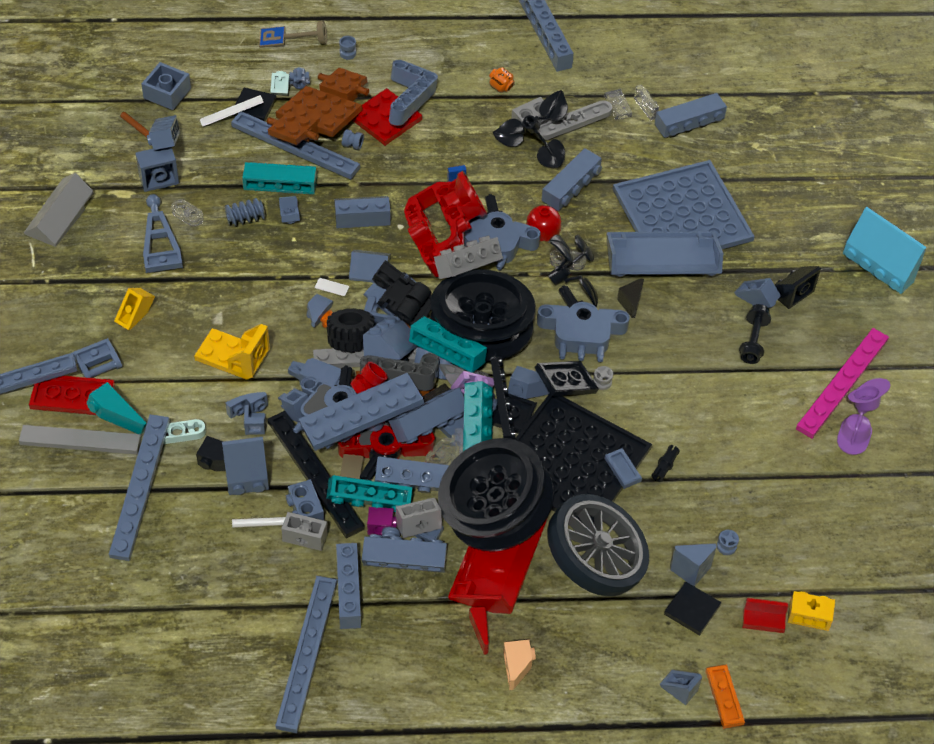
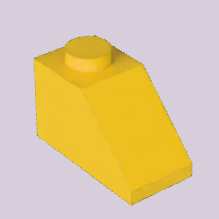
M128 288L114 322L127 330H131L148 313L155 296L142 288Z

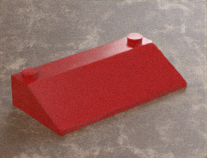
M546 521L529 539L506 550L481 551L468 546L448 595L449 600L472 607H485L486 611L492 613L512 614Z

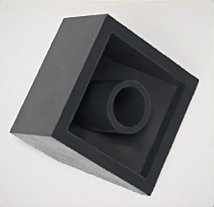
M819 266L801 267L796 271L793 270L785 279H780L775 284L781 295L778 301L790 309L815 291L821 268Z

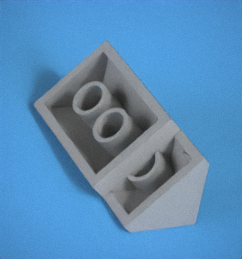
M76 173L63 178L24 231V235L56 247L85 211L84 205L94 194L93 190Z

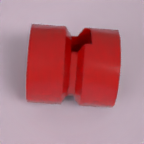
M368 362L361 369V374H357L351 381V386L354 391L361 393L384 383L387 380V374L377 364Z

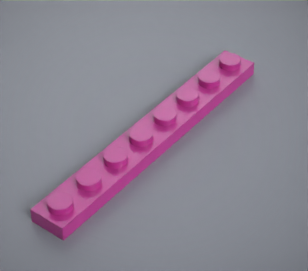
M872 328L797 424L796 430L811 439L814 438L888 342L889 336Z

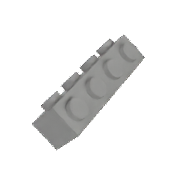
M488 235L480 237L479 242L477 240L466 242L467 246H464V244L454 246L453 251L451 248L440 251L441 255L434 257L439 279L453 277L503 259L498 237L490 238Z

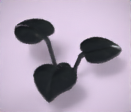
M562 90L554 92L541 103L539 113L544 117L528 115L523 119V122L518 119H509L493 131V135L503 145L516 147L523 142V134L526 133V129L530 133H536L545 145L540 147L537 152L539 163L547 168L561 167L566 155L564 145L557 139L547 143L538 131L540 129L538 121H547L549 118L552 121H559L565 117L568 111V104Z
M560 235L553 236L548 243L555 246L565 259L558 267L549 272L551 281L558 285L563 281L568 283L569 281L580 280L593 305L597 307L598 293L592 283L586 277L583 278L582 275L569 278V275H571L569 267L584 255L588 261L592 262L594 260L592 250L580 235H575V242L582 253L573 260L570 248L563 237Z

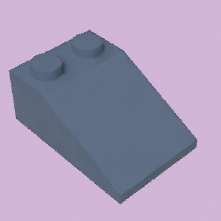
M263 437L222 442L229 495L269 490Z

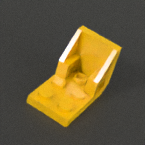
M259 324L245 331L241 339L212 328L194 355L195 361L243 379L253 378L270 350L268 326Z

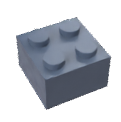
M161 62L141 83L144 99L174 110L191 89L189 73Z
M171 147L157 150L149 149L135 153L139 178L144 192L179 184L176 159Z

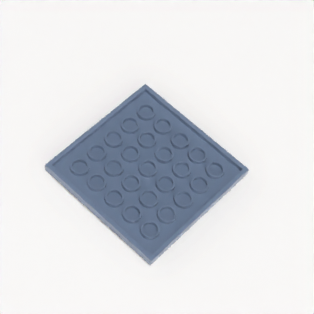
M711 160L613 184V191L635 232L715 231L722 249L754 241V234Z

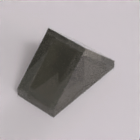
M642 278L620 287L617 300L631 318H636L644 279Z

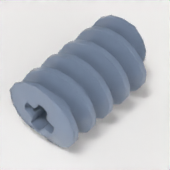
M257 198L253 199V204L250 200H246V206L243 201L239 202V207L236 203H233L232 209L228 204L225 205L229 226L230 222L237 226V220L243 225L244 219L251 223V217L258 221L259 215L263 220L265 219L263 204Z

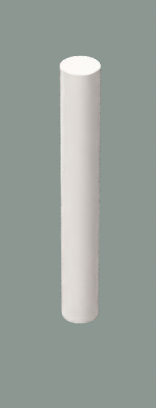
M286 517L232 519V528L283 525Z

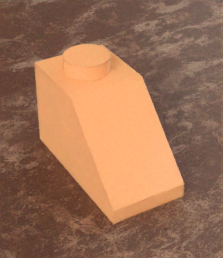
M529 640L504 642L503 655L509 690L516 688L530 671L532 660L536 659L535 649L530 646Z

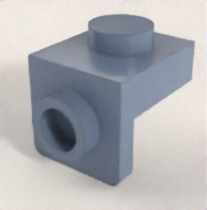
M280 197L281 221L288 224L300 221L297 197Z

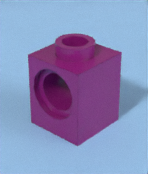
M369 507L367 535L376 534L382 536L383 528L397 527L396 516H393V508Z

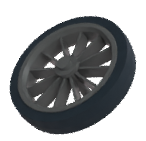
M580 494L566 500L551 517L547 530L550 551L560 569L581 588L601 596H618L635 587L645 575L649 565V549L645 536L636 521L616 503L598 495ZM575 515H578L581 521H579L575 517ZM590 516L594 517V524H593V522H592ZM603 522L610 527L607 532L603 531ZM568 525L571 526L575 531L568 529ZM612 529L619 536L618 538H611L609 533ZM571 540L581 544L573 546ZM624 544L626 549L618 547L616 545ZM581 551H586L581 557L577 553ZM591 558H595V569L587 563ZM603 565L608 574L603 573ZM617 568L623 573L622 575L619 574Z

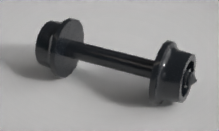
M761 304L753 305L751 310L747 312V321L753 325L750 342L742 343L739 348L741 359L748 364L758 363L765 352L764 348L757 342L761 326L770 324L771 315L769 308Z

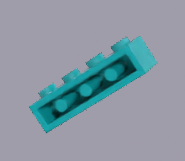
M483 381L465 383L463 451L477 443L492 439L493 387Z
M333 475L328 481L326 499H331V502L335 504L351 502V505L356 507H363L365 504L376 508H393V512H396V506L411 503L412 487Z

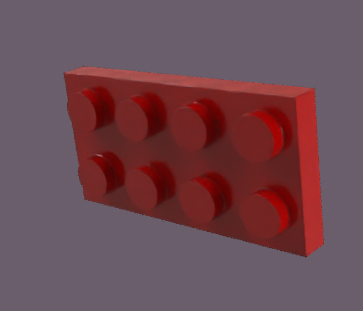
M64 375L34 384L29 408L33 410L96 415L89 410L86 404L89 394L107 382L114 388L115 381Z

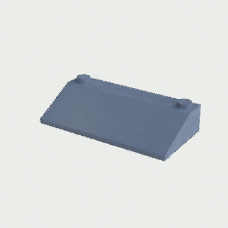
M715 231L606 233L611 275L707 274L713 276L722 274L723 251Z

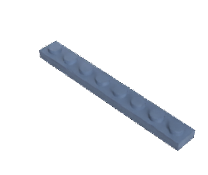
M242 111L231 121L233 128L350 180L360 169V163L310 141L302 140L298 145L272 137L268 135V129L272 125Z
M149 415L109 551V557L112 559L130 561L170 423L169 417Z
M316 576L275 725L277 730L298 732L334 597L337 579Z

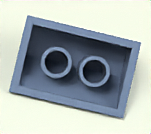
M388 196L334 199L336 228L390 225V203Z
M395 317L384 318L383 321L377 323L376 326L363 334L364 356L372 355L400 360L416 348L417 345L409 342L410 328L403 320H396Z

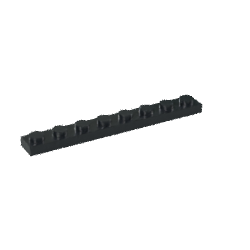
M283 411L268 418L269 426L305 479H311L318 498L347 539L364 530V525L348 502L335 504L331 502V499H326L330 476L301 433L293 432L296 426L288 414Z

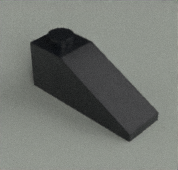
M206 436L196 453L197 464L206 470L226 471L223 441Z

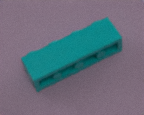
M245 162L242 177L243 190L315 194L316 167Z

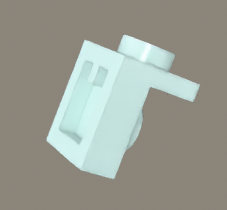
M284 71L272 73L271 94L288 96L289 74H286Z

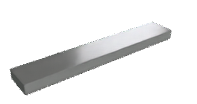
M23 425L19 438V444L26 446L138 455L141 442V434Z

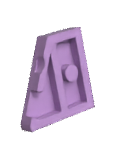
M463 371L451 386V389L460 387L462 394H464L465 383L483 381L493 387L494 380L491 377Z

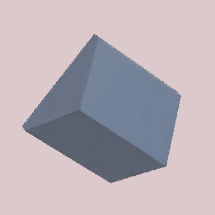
M353 250L351 252L349 280L374 283L372 280L373 276L385 260L390 263L391 254Z
M716 544L675 546L670 570L695 586L711 568Z

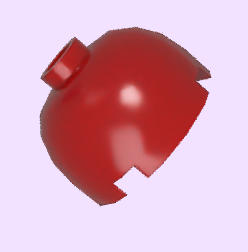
M540 205L529 212L526 225L540 230V241H549L550 238L559 235L561 232V216L553 207Z

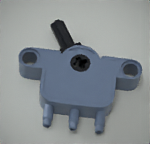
M492 194L485 196L488 210L486 212L487 215L484 217L476 216L469 220L472 228L465 231L464 246H467L466 242L472 240L479 242L480 237L488 235L490 238L498 237L503 259L496 261V268L498 270H501L505 263L513 261L519 248L534 251L538 249L540 242V230L530 225L516 221L513 222L508 214L498 210L496 198Z
M561 286L558 292L567 306L547 304L540 306L537 314V325L542 329L555 330L554 343L556 348L559 349L560 359H565L566 352L578 353L580 361L584 360L585 353L597 354V361L603 362L604 352L609 347L610 334L623 335L627 332L630 319L629 314L623 310H598L591 303L583 302L582 300L577 301L568 286Z

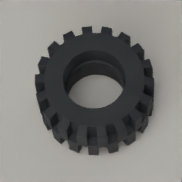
M347 308L333 312L328 316L327 320L328 344L341 352L364 350L363 334L375 326L374 316L368 311L357 308Z

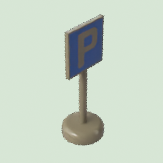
M324 20L317 23V31L285 34V26L261 28L259 48L284 45L285 38L317 35L320 44H327V29Z

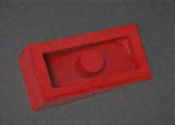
M473 607L469 609V619L483 654L487 655L489 642L486 608Z

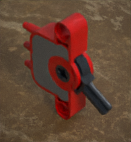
M390 418L383 422V427L378 431L365 429L354 434L352 438L345 442H338V453L342 458L344 454L369 458L370 460L362 471L360 478L371 481L376 473L378 457L399 459L401 455L404 457L431 455L434 452V434L432 432L424 436L420 434L417 436L418 440L409 444L406 441L398 443L389 423V420L393 418Z

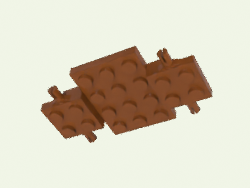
M338 68L331 75L318 74V80L323 81L319 84L320 90L305 86L275 112L278 119L267 118V124L272 125L268 129V135L298 145L302 140L309 141L313 139L317 141L319 139L318 133L334 137L362 111V104L353 101L358 97L359 93L365 96L369 94V89L363 87L367 83V77L343 68Z

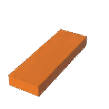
M727 664L706 668L707 678L723 729L744 725L745 720Z

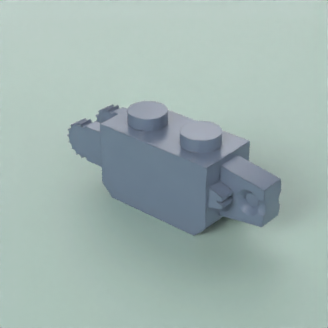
M308 359L305 364L293 361L288 368V374L299 379L300 385L302 379L308 376L316 377L333 386L339 385L341 368L317 359Z

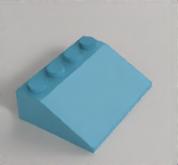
M866 207L846 242L843 254L873 274L877 279L886 283L893 290L902 294L914 283L927 247Z

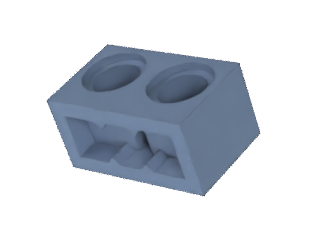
M311 479L288 486V494L285 496L288 506L293 507L294 511L292 513L324 520V512Z

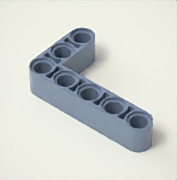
M395 60L392 63L391 79L408 88L391 104L389 122L393 125H402L436 92L438 75L409 62Z

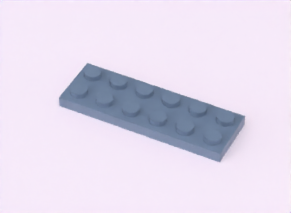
M405 373L299 418V422L314 451L421 406L424 404V399L409 374Z

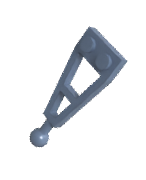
M155 194L149 195L146 199V204L151 208L152 212L148 213L143 251L146 273L183 268L180 248L163 211L158 210L161 200ZM160 220L163 228L152 230L153 221ZM168 238L173 250L150 253L151 239Z

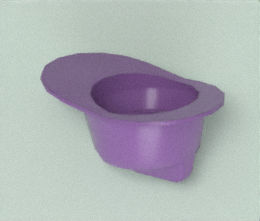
M883 378L869 380L849 393L848 398L851 402H854L858 413L863 412L864 414L868 411H873L879 407L881 396L890 389V382Z
M863 412L850 415L841 424L837 443L840 449L847 454H861L869 444L872 427L869 419L864 416Z

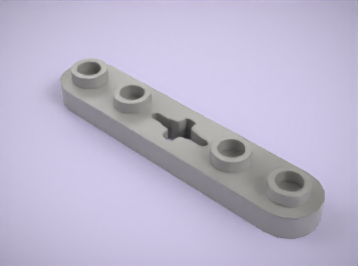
M598 101L567 113L559 121L548 120L540 123L538 131L545 140H549L609 117L612 114V104L608 101Z

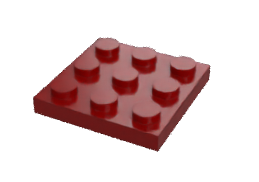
M386 88L362 104V111L352 121L386 146L422 121V114L416 111L404 124H391L389 122L390 107L398 96Z

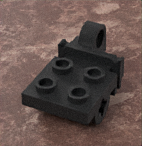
M385 260L372 278L376 285L387 289L377 304L382 306L387 302L386 309L411 327V325L422 317H426L431 311L432 292L423 283H415L411 280V276L405 279V272L402 273Z

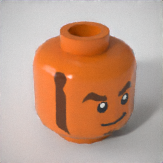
M503 67L497 70L493 69L489 75L491 78L489 81L490 85L500 93L508 92L515 83L513 81V74Z

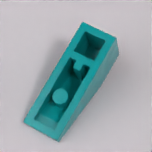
M108 382L89 394L86 404L89 410L99 418L136 434L144 433L147 423Z

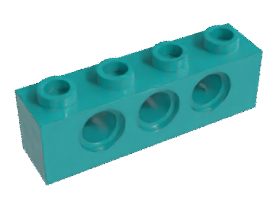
M425 316L411 325L409 342L471 373L485 363L487 347L473 340L456 336L443 328L439 323Z

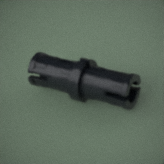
M669 445L664 456L659 458L658 466L651 475L655 481L659 476L658 482H662L668 470L672 469L673 462L680 453L678 447L675 446L672 451L674 445Z

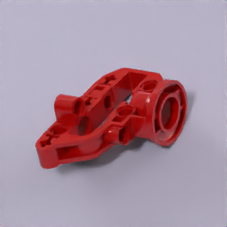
M463 171L459 172L457 179L452 182H436L408 199L404 209L409 225L407 230L434 277H439L434 257L441 255L440 251L451 248L453 251L454 246L464 244V232L472 228L469 220L476 216L484 217L487 215L481 200ZM436 202H439L444 217L451 227L450 237L441 243L438 242L425 212L427 207Z

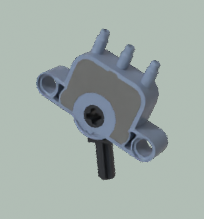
M348 365L341 368L339 385L333 386L313 376L302 379V392L308 395V398L301 406L302 417L356 395V392L350 385L352 368L348 367ZM300 422L295 425L294 433H299L302 430ZM383 422L367 428V430L378 431L383 427ZM353 435L346 437L342 440H339L337 442H345L352 438ZM332 443V444H330V445H328V446H325V447H326L327 449H329V448H330L331 446H333L335 443Z

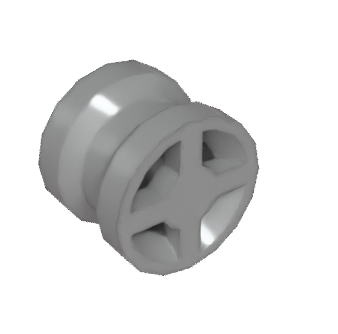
M600 366L595 369L593 380L599 390L609 389L612 385L613 371L607 366Z

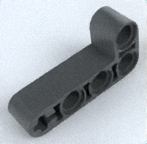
M433 353L424 354L420 363L372 355L363 356L360 359V374L361 369L368 362H373L387 374L386 381L408 373L416 388L422 391L433 389L438 377L439 357Z

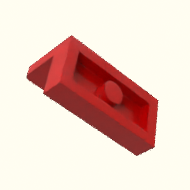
M747 598L743 608L742 628L784 633L788 603Z

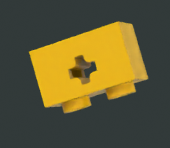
M794 591L790 601L787 623L829 631L833 622L835 599H830L826 596L810 595L802 591Z

